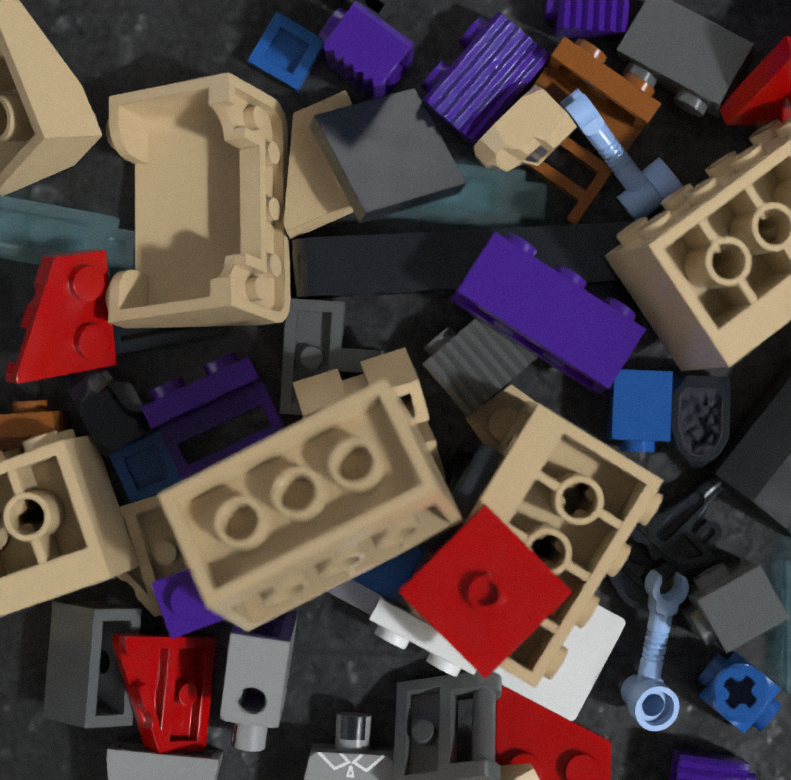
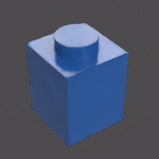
M621 369L607 394L606 439L620 440V451L655 452V441L670 442L673 371Z

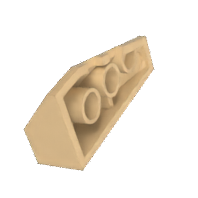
M0 0V197L74 166L102 136L97 117L92 111L81 83L20 0Z

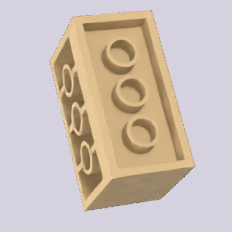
M791 117L782 123L779 119H775L764 125L749 137L753 146L744 150L739 155L732 151L712 163L705 170L710 177L694 188L691 184H687L670 194L661 202L665 209L661 214L649 221L646 217H642L624 228L616 235L620 244L605 255V258L681 371L730 367L791 320Z
M385 378L158 494L207 608L247 632L464 522L413 416Z
M527 401L497 449L499 453L504 455L503 459L465 522L485 503L529 548L536 538L543 539L547 534L550 535L548 542L552 545L551 550L547 555L540 554L538 557L573 593L499 665L502 669L536 689L543 676L551 680L563 664L568 649L562 645L574 625L583 628L592 617L600 600L594 593L604 576L608 574L614 577L622 568L631 551V546L625 542L636 524L640 523L645 526L657 511L663 495L658 493L657 490L663 480L542 405ZM580 482L579 492L582 495L580 503L577 506L571 504L564 510L563 507L566 502L562 497L564 490L567 487L574 488ZM408 603L410 612H411L412 614L416 615L417 617H419L420 619L424 620L425 622H427V621Z
M73 429L59 433L54 431L22 442L26 452L24 454H21L20 448L6 452L0 451V616L102 582L139 567L101 452L91 436L76 438Z

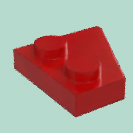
M93 248L43 256L34 282L35 295L26 306L20 328L25 329L26 333L16 363L8 362L5 371L6 381L20 384L117 365L113 324L108 323V309L105 301L106 291L109 287L106 250Z
M163 633L112 634V645L145 750L158 754L206 751L217 637L207 634H184L171 639L170 634Z
M502 685V696L496 700V763L500 766L530 763L540 780H611V741L609 738L586 726L570 721Z

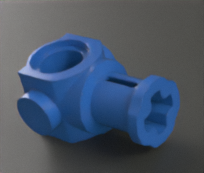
M734 652L728 660L718 653L697 679L705 686L699 697L744 734L751 725L761 732L783 706L774 699L781 688L737 652Z

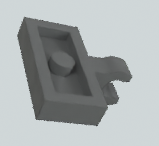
M291 299L290 310L285 319L279 414L302 415L292 382L334 369H338L340 377L341 371L363 373L360 361L384 353L382 350L343 348L346 302Z

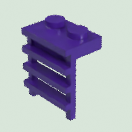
M232 352L203 366L207 376L186 386L183 378L179 377L150 391L154 401L141 408L150 428H158L182 481L286 429L254 359L246 357L239 361L235 352ZM262 406L270 422V427L188 464L179 444Z

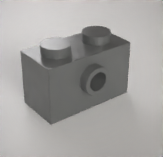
M646 0L616 49L620 66L625 68L622 72L623 75L626 72H631L642 78L653 88L656 84L675 95L673 102L692 115L703 117L705 112H708L719 119L721 117L719 108L722 106V103L740 85L754 61V43L672 0Z
M738 558L728 565H725L724 562L719 563L694 577L693 581L695 583L689 586L685 599L688 605L680 609L682 616L697 640L701 638L705 645L712 643L726 653L790 618L761 566L743 558Z
M52 601L43 710L44 718L82 728L132 726L133 709L112 645V634L140 633L142 609L103 601Z

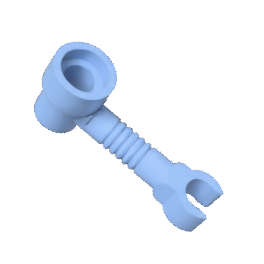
M576 89L560 102L564 110L626 189L617 199L634 221L642 217L647 218L662 206L661 202L666 197L683 187L660 157L640 171L628 153L624 151L625 149L621 147V144L605 124V121L594 105L579 89Z
M653 569L645 579V590L649 596L648 608L650 613L647 623L648 630H646L647 635L644 641L645 646H643L641 654L643 657L640 659L638 674L628 677L622 684L621 697L627 704L631 717L643 728L649 731H661L668 728L676 720L679 713V700L676 694L664 684L661 674L672 618L677 613L679 604L686 599L689 585L687 579L676 572L672 589L666 594H660L662 576Z

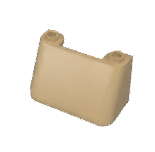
M229 72L109 96V119L106 123L108 142L121 157L135 164V270L119 271L113 276L105 295L108 323L122 328L251 326L282 323L287 318L290 310L291 294L290 238L283 225L289 166L288 128L284 111L279 102L272 96Z

